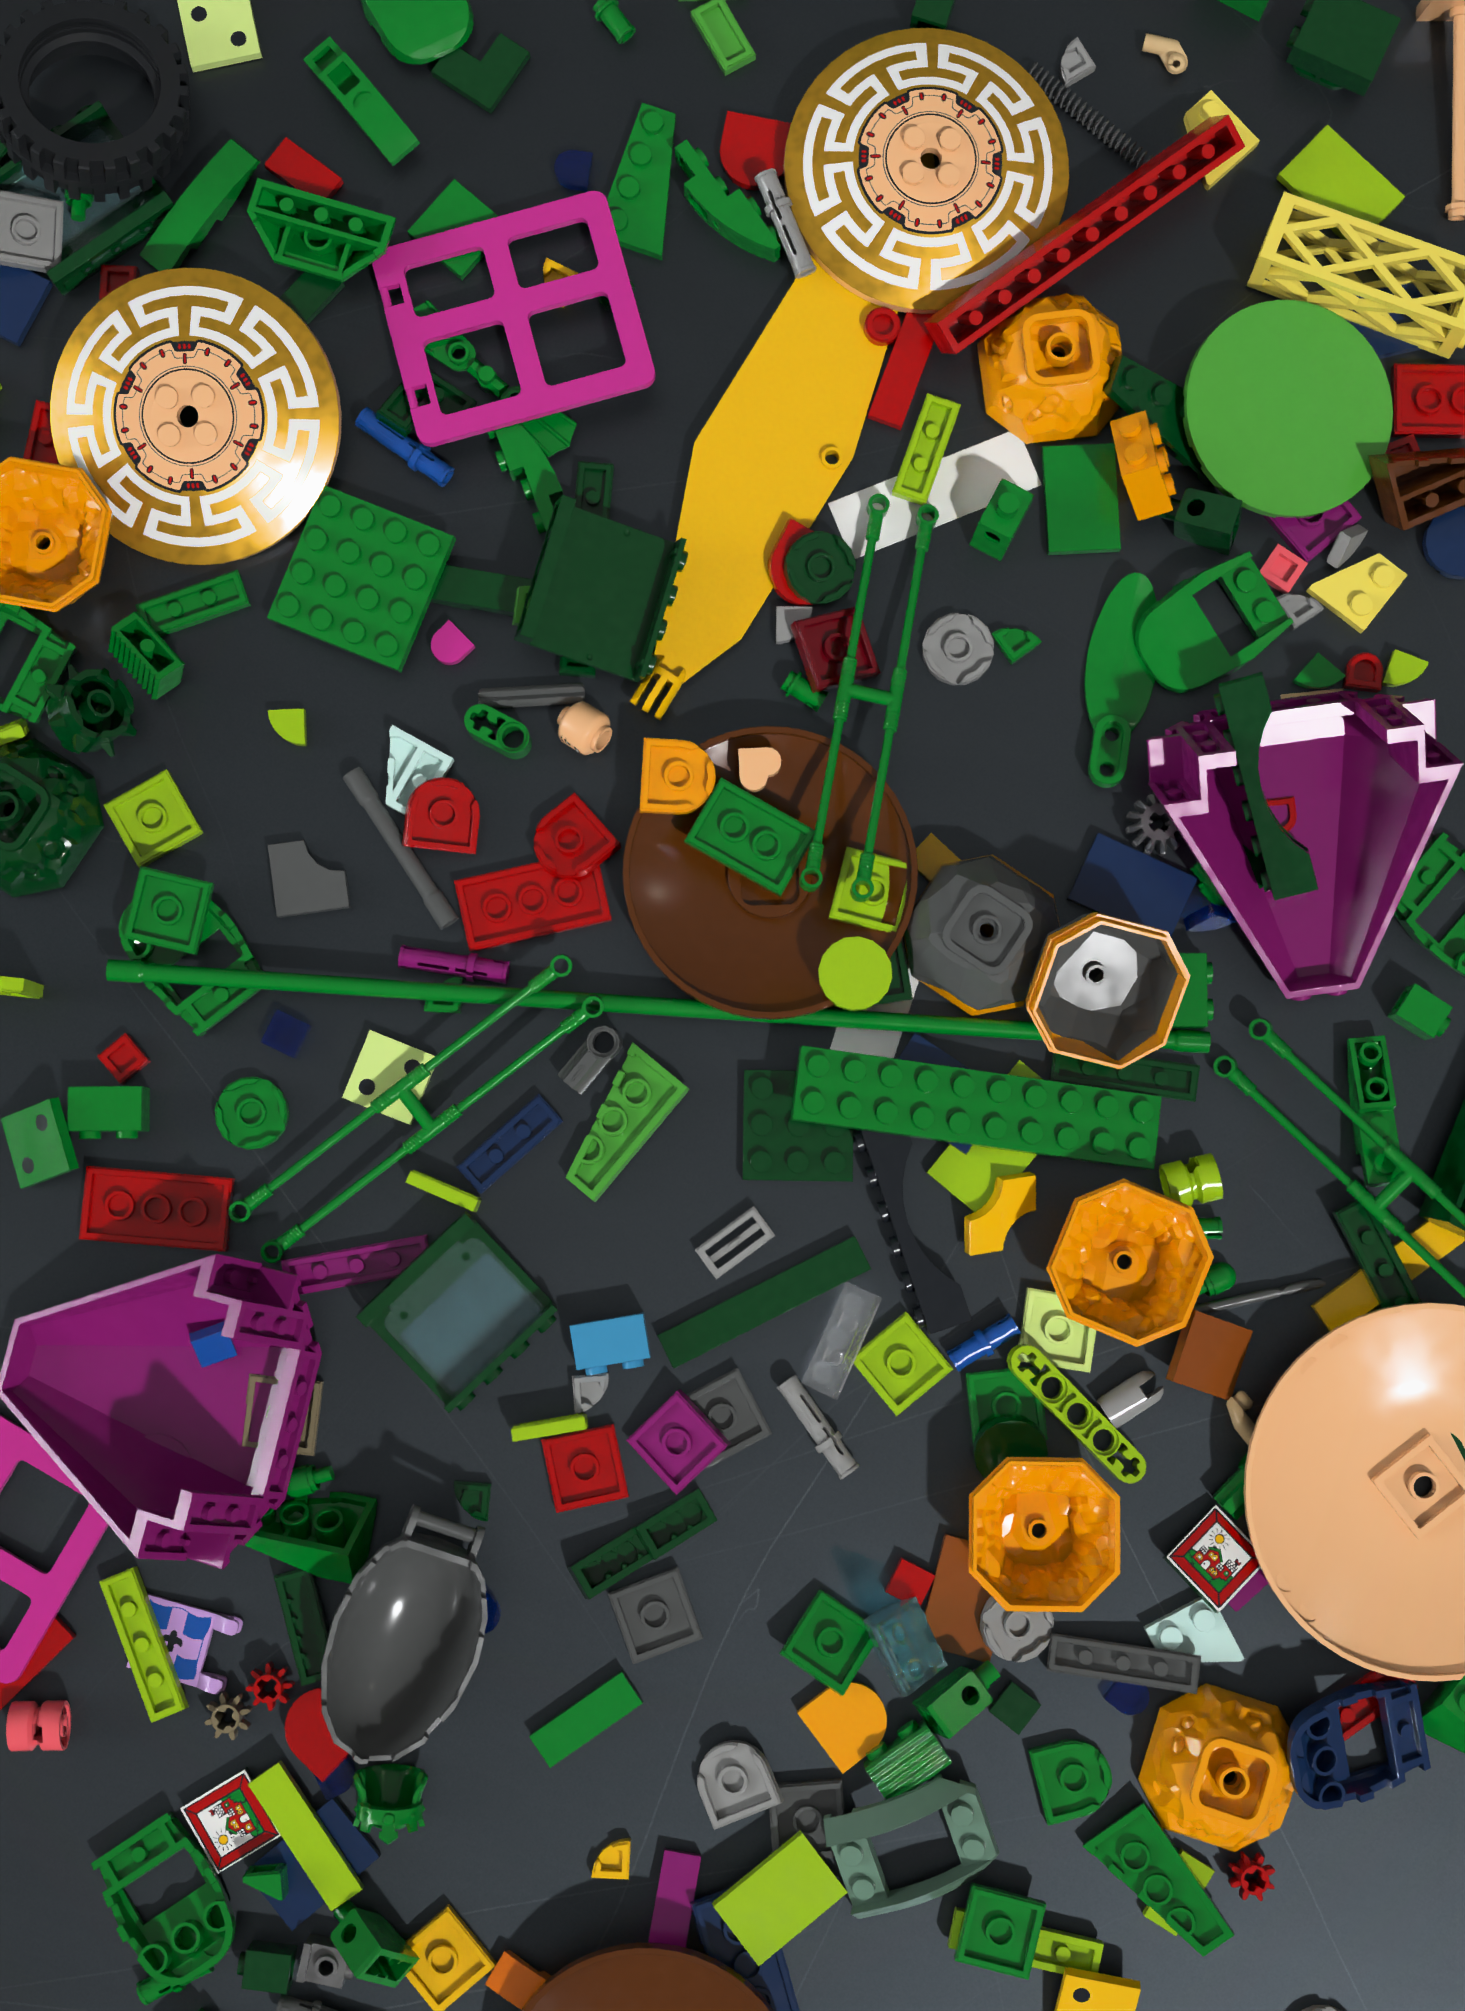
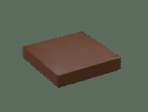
M1193 1310L1186 1327L1181 1329L1165 1379L1229 1401L1233 1394L1253 1331Z

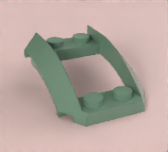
M942 1774L934 1775L933 1780L901 1795L870 1805L853 1808L852 1813L832 1817V1814H827L823 1818L826 1847H831L848 1892L852 1904L850 1915L858 1919L906 1909L942 1896L975 1879L999 1855V1849L976 1784L961 1779L960 1783L944 1779ZM942 1808L961 1864L930 1879L889 1890L871 1837L908 1825Z

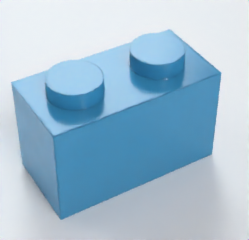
M644 1313L577 1323L569 1326L576 1370L585 1369L586 1376L608 1372L607 1365L622 1363V1369L644 1366L643 1359L651 1357Z

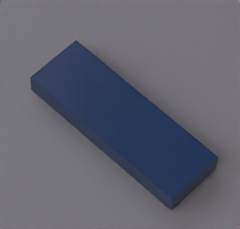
M538 1094L464 1159L457 1168L480 1194H483L564 1121L545 1099Z

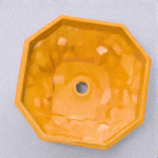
M1065 293L1033 299L986 332L977 343L986 414L1025 444L1097 436L1120 407L1103 391L1109 379L1115 357L1122 355L1119 327L1110 318L1092 306L1084 296ZM1053 352H1060L1064 357H1057Z
M12 456L0 463V603L58 612L67 605L75 603L86 592L100 583L113 513L82 468ZM50 541L49 547L42 550L43 545Z
M1123 1178L1074 1199L1046 1269L1067 1318L1138 1347L1186 1327L1214 1255L1193 1207ZM1121 1255H1126L1130 1259V1265L1126 1269H1121L1117 1264V1259Z
M1006 1457L969 1494V1573L1006 1611L1083 1612L1120 1575V1496L1083 1458ZM1037 1523H1042L1045 1527V1531L1040 1537H1035L1032 1534V1527Z
M1206 1683L1198 1687L1197 1694L1187 1693L1160 1707L1138 1781L1162 1828L1233 1852L1270 1836L1272 1832L1281 1828L1294 1789L1287 1761L1289 1727L1278 1706ZM1234 1771L1235 1778L1229 1783L1223 1782L1226 1774Z

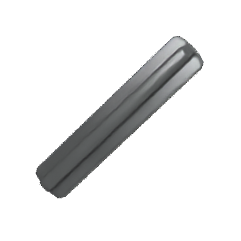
M583 683L481 688L478 691V703L488 705L494 709L567 705L580 701L585 702V687Z

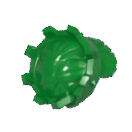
M382 1764L357 1770L353 1776L358 1794L357 1805L353 1808L356 1812L353 1826L358 1827L361 1821L360 1831L370 1833L372 1826L382 1829V1831H379V1839L387 1845L398 1839V1831L395 1830L407 1827L408 1833L418 1831L417 1821L420 1827L425 1826L423 1812L426 1808L423 1805L421 1796L427 1784L428 1775L424 1769L409 1765Z

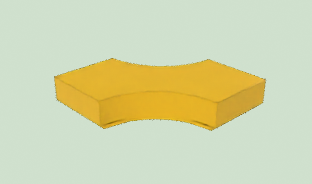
M1024 1172L996 1178L994 1191L987 1203L978 1211L964 1217L965 1253L973 1256L1003 1251L1006 1235L1013 1223L1024 1214L1036 1210L1035 1174Z

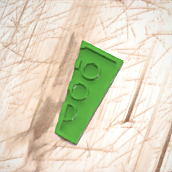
M633 1042L627 1052L628 1056L621 1070H618L612 1082L613 1086L604 1104L601 1105L596 1115L597 1118L589 1135H586L565 1177L595 1203L690 1090Z

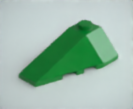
M330 1492V1496L327 1498L309 1499L308 1495L292 1500H285L277 1510L270 1508L261 1518L262 1527L245 1546L320 1578L351 1584L356 1573L365 1564L369 1555L378 1505L377 1499L346 1492Z

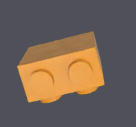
M1145 410L1110 421L1121 476L1137 520L1141 521L1173 511L1170 496L1177 493L1171 473L1165 474V472L1169 471L1170 462L1165 446L1158 448V445L1163 443L1157 422L1150 424Z

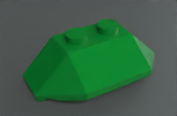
M260 178L256 180L247 213L274 263L342 283L386 254L396 223V218Z

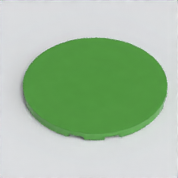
M1273 300L1251 305L1238 311L1223 321L1203 341L1190 363L1183 388V424L1189 447L1193 448L1202 466V472L1222 494L1242 500L1243 508L1257 514L1274 518L1298 519L1315 516L1333 509L1352 498L1373 477L1368 455L1386 453L1392 431L1393 404L1390 385L1383 365L1370 343L1352 324L1331 310L1319 305L1297 300Z

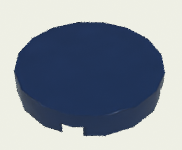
M1465 507L1456 508L1433 518L1423 536L1422 548L1426 561L1431 567L1434 566L1440 572L1439 574L1450 579H1465Z

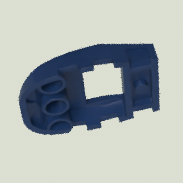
M1395 1679L1350 1685L1303 1709L1293 1720L1287 1738V1761L1291 1783L1296 1794L1312 1808L1333 1809L1342 1807L1345 1801L1357 1799L1360 1803L1374 1799V1792L1386 1786L1394 1788L1406 1781L1404 1773L1417 1766L1424 1771L1430 1769L1417 1684L1407 1679ZM1375 1697L1378 1699L1388 1762L1350 1773L1338 1707H1346L1357 1703L1360 1699Z

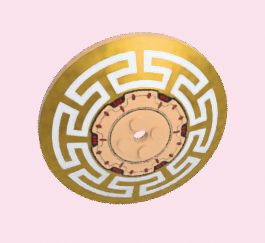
M910 28L877 35L855 45L833 60L816 77L796 109L786 142L783 165L786 197H790L793 203L790 208L809 253L821 268L840 285L864 300L904 313H937L1056 228L1064 212L1069 185V158L1061 123L1053 105L1035 79L1017 61L991 44L967 34L936 28ZM925 153H933L939 158L940 165L934 169L926 168L921 163L920 157Z
M176 268L150 273L127 282L100 300L84 316L66 343L57 364L50 400V423L53 444L59 464L82 468L112 510L113 518L110 534L132 549L160 560L185 565L224 564L248 558L277 544L292 533L311 513L314 504L330 481L339 453L342 421L340 396L335 375L320 342L303 319L279 297L249 280L230 273L206 268ZM187 406H193L198 412V421L192 427L184 426L180 419L181 411Z

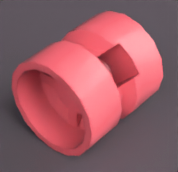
M46 1700L41 1706L36 1701H14L11 1703L6 1723L7 1745L11 1752L33 1751L37 1745L43 1751H64L67 1748L71 1733V1709L67 1700Z

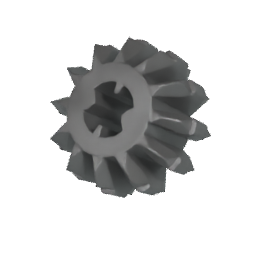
M1155 794L1147 796V804L1140 799L1134 803L1137 812L1130 811L1126 816L1129 821L1135 823L1125 829L1126 834L1137 833L1138 835L1131 843L1133 847H1137L1143 841L1146 843L1144 854L1149 855L1155 845L1159 856L1166 854L1167 846L1176 850L1180 846L1177 838H1182L1161 803L1158 804ZM1161 819L1164 825L1160 829L1153 831L1149 825L1153 821Z

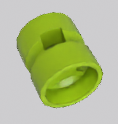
M1211 1153L1191 1157L1188 1164L1178 1160L1159 1165L1160 1182L1165 1196L1192 1206L1196 1199L1201 1204L1223 1199V1187L1219 1169Z

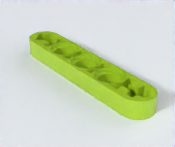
M1019 1344L1010 1350L1007 1356V1365L1011 1373L1115 1478L1129 1484L1136 1483L1143 1478L1147 1467L1143 1456L1037 1348L1027 1344ZM1031 1353L1030 1363L1040 1371L1043 1366L1046 1367V1370L1040 1372L1035 1377L1029 1369L1024 1367L1019 1369L1018 1366L1021 1363L1018 1358L1019 1354L1029 1355ZM1049 1377H1055L1060 1383L1059 1393L1052 1398L1045 1397L1041 1389L1042 1383ZM1075 1403L1082 1404L1086 1411L1084 1420L1079 1424H1072L1067 1416L1069 1407ZM1105 1429L1111 1435V1444L1104 1450H1098L1093 1444V1437L1097 1431ZM1118 1452L1128 1460L1134 1458L1132 1467L1135 1470L1133 1473L1130 1474L1126 1471L1121 1473L1124 1466L1112 1455Z

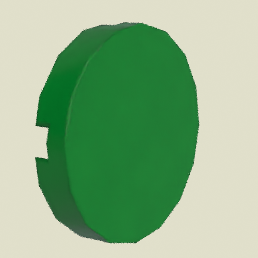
M255 1076L239 1078L228 1084L222 1091L215 1106V1121L221 1135L234 1146L248 1150L265 1148L276 1142L286 1130L290 1117L288 1101L282 1090L271 1081Z

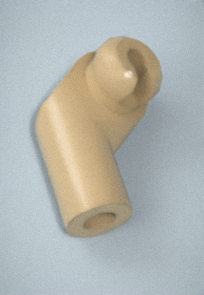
M1146 33L1142 51L1159 55L1169 73H1182L1188 65V59L1179 41Z
M1238 1391L1235 1396L1230 1397L1229 1401L1227 1400L1226 1407L1234 1429L1249 1446L1255 1424L1245 1411L1252 1407L1253 1401L1244 1391Z

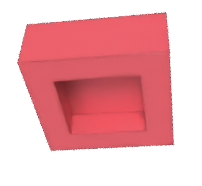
M1277 544L1259 571L1268 585L1282 594H1287L1308 563L1280 544Z

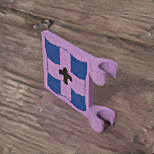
M148 1593L180 1683L197 1687L215 1695L224 1691L227 1685V1677L215 1673L202 1672L213 1630L231 1636L242 1630L243 1619ZM129 1661L127 1662V1668H131Z

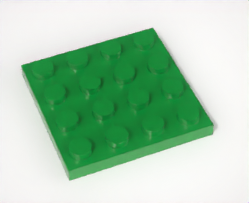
M325 486L311 510L267 618L401 673L454 547L456 538L433 527Z

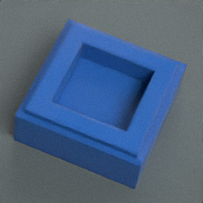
M224 1322L189 1333L191 1344L202 1368L237 1356L233 1339L221 1336Z

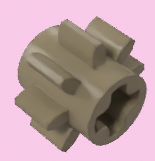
M223 1691L219 1697L221 1704L211 1701L206 1706L213 1713L204 1723L205 1725H213L216 1730L214 1736L216 1739L222 1733H229L231 1740H235L238 1736L237 1727L244 1730L250 1727L251 1723L245 1717L253 1709V1706L245 1707L241 1701L243 1693H240L235 1698H229L228 1693ZM228 1708L234 1711L232 1714L233 1720L230 1723L224 1720L226 1717L225 1711Z

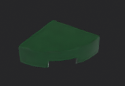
M455 1480V1496L463 1509L473 1518L488 1522L492 1483Z

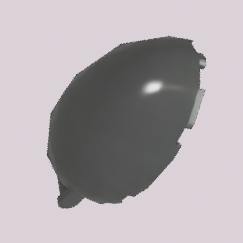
M413 1504L401 1535L385 1543L358 1570L332 1619L321 1663L322 1715L333 1743L350 1754L358 1764H368V1761H396L425 1744L429 1739L430 1733L441 1721L444 1722L456 1708L479 1663L488 1620L485 1578L475 1561L484 1537L485 1527L477 1525L476 1528L460 1524L421 1511V1506ZM415 1525L469 1542L468 1548L466 1550L436 1536L413 1532Z

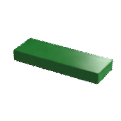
M237 569L138 603L135 606L137 612L162 637L249 607L251 603L241 574Z
M621 1670L532 1732L529 1737L551 1768L643 1704V1700L623 1670Z

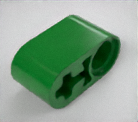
M476 704L467 710L464 716V724L475 741L510 759H521L530 752L532 739L524 724L485 704ZM486 716L490 726L498 730L497 735L495 736L493 730L482 726L478 731L475 724L476 719L482 721ZM512 732H519L524 735L523 743L517 748H509L505 745L506 737Z

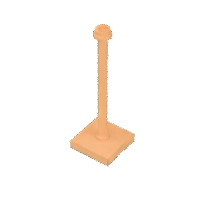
M1421 0L1416 6V21H1453L1451 203L1445 206V213L1448 214V220L1462 221L1465 220V0Z

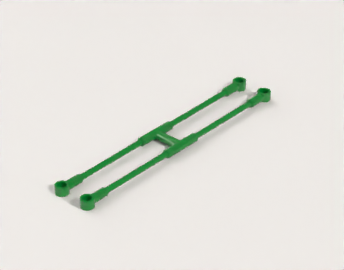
M875 494L870 497L866 507L869 515L865 536L867 545L847 656L843 658L833 713V720L835 722L813 842L809 844L806 866L799 878L800 887L807 892L816 891L823 880V875L820 871L824 849L822 840L843 724L847 721L851 698L886 705L883 724L885 734L864 853L860 855L856 880L850 888V895L857 902L867 901L874 891L871 877L875 859L873 854L893 735L897 732L907 677L905 667L925 553L929 550L932 528L936 525L939 517V512L935 506L925 504L919 508L915 518L918 525L915 550L917 552L897 666L893 668L890 690L886 691L854 684L857 659L855 657L876 542L880 539L883 518L886 516L890 506L888 498L882 494ZM879 503L884 509L876 510L872 504ZM922 514H930L933 520H925ZM808 874L814 875L817 883L808 884L804 876ZM864 885L868 893L865 895L859 894L856 891V886Z
M565 954L556 955L548 967L528 981L529 985L427 1063H421L370 1102L371 1106L269 1184L264 1183L246 1198L235 1200L229 1207V1216L233 1221L241 1223L252 1215L254 1209L274 1195L273 1191L375 1113L380 1114L398 1099L401 1100L422 1127L417 1133H414V1135L405 1140L401 1148L304 1222L295 1224V1226L277 1239L268 1240L261 1248L262 1258L268 1263L279 1261L284 1255L285 1250L305 1236L306 1231L405 1155L408 1153L412 1154L447 1128L448 1125L461 1117L464 1110L565 1033L570 1034L589 1018L600 1016L604 1010L602 998L597 995L587 996L582 1006L561 1021L557 1029L457 1105L452 1104V1106L434 1119L411 1091L422 1080L431 1075L430 1071L532 993H538L556 978L568 975L573 967L571 958ZM565 959L568 962V969L564 972L557 971L555 961ZM590 1000H596L600 1004V1010L596 1013H591L587 1010L586 1003ZM243 1205L247 1210L246 1216H238L235 1212V1206ZM267 1246H276L279 1250L278 1256H270L267 1253Z
M1265 1018L1253 1020L1249 1025L1251 1037L1255 1040H1262L1281 1059L1289 1061L1384 1150L1382 1153L1401 1172L1374 1197L1357 1180L1353 1181L1256 1089L1257 1086L1238 1069L1235 1058L1229 1055L1218 1057L1213 1065L1215 1073L1220 1077H1227L1247 1097L1250 1095L1347 1187L1346 1191L1360 1202L1370 1214L1382 1223L1395 1237L1398 1235L1465 1299V1286L1404 1229L1405 1225L1391 1214L1387 1207L1414 1182L1432 1200L1435 1198L1464 1226L1465 1213L1441 1192L1442 1188L1397 1148L1394 1143L1390 1144L1292 1053L1293 1049L1273 1031V1026L1269 1020ZM1259 1022L1264 1023L1267 1027V1032L1264 1036H1259L1255 1032V1026ZM1224 1059L1228 1060L1232 1066L1228 1073H1224L1220 1069V1063Z

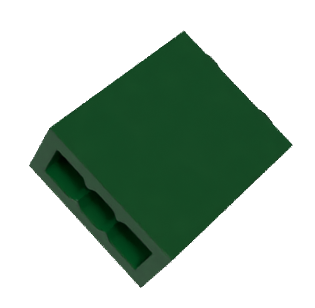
M1306 0L1300 13L1306 19L1302 28L1294 26L1286 43V47L1291 48L1286 62L1291 64L1294 71L1301 77L1331 90L1345 88L1364 97L1401 18L1361 0Z

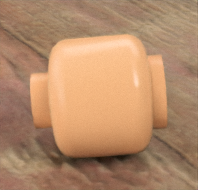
M580 701L571 707L566 706L558 716L559 739L580 754L590 755L594 752L599 753L608 745L612 736L610 719L608 715L589 703Z

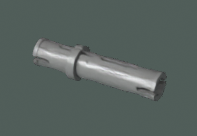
M774 168L764 170L754 178L766 204L764 211L767 217L772 218L794 271L795 278L806 277L815 272L817 268L812 261L790 208L793 203L790 197L785 196L776 170Z
M795 1374L776 1388L781 1392L817 1444L814 1447L816 1451L824 1454L841 1480L855 1471L860 1465L856 1463L840 1440L843 1436L839 1430L836 1432L833 1430Z

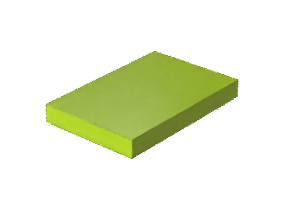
M1328 124L1276 178L1293 195L1380 225L1405 198L1394 185ZM1337 227L1330 228L1339 238L1347 240Z
M800 1830L713 1901L712 1905L756 1964L760 1966L848 1892Z

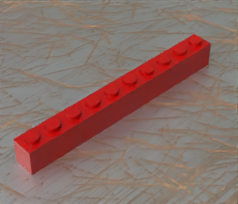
M1221 115L1206 119L924 321V325L940 352L946 354L959 353L1246 147L1230 116Z

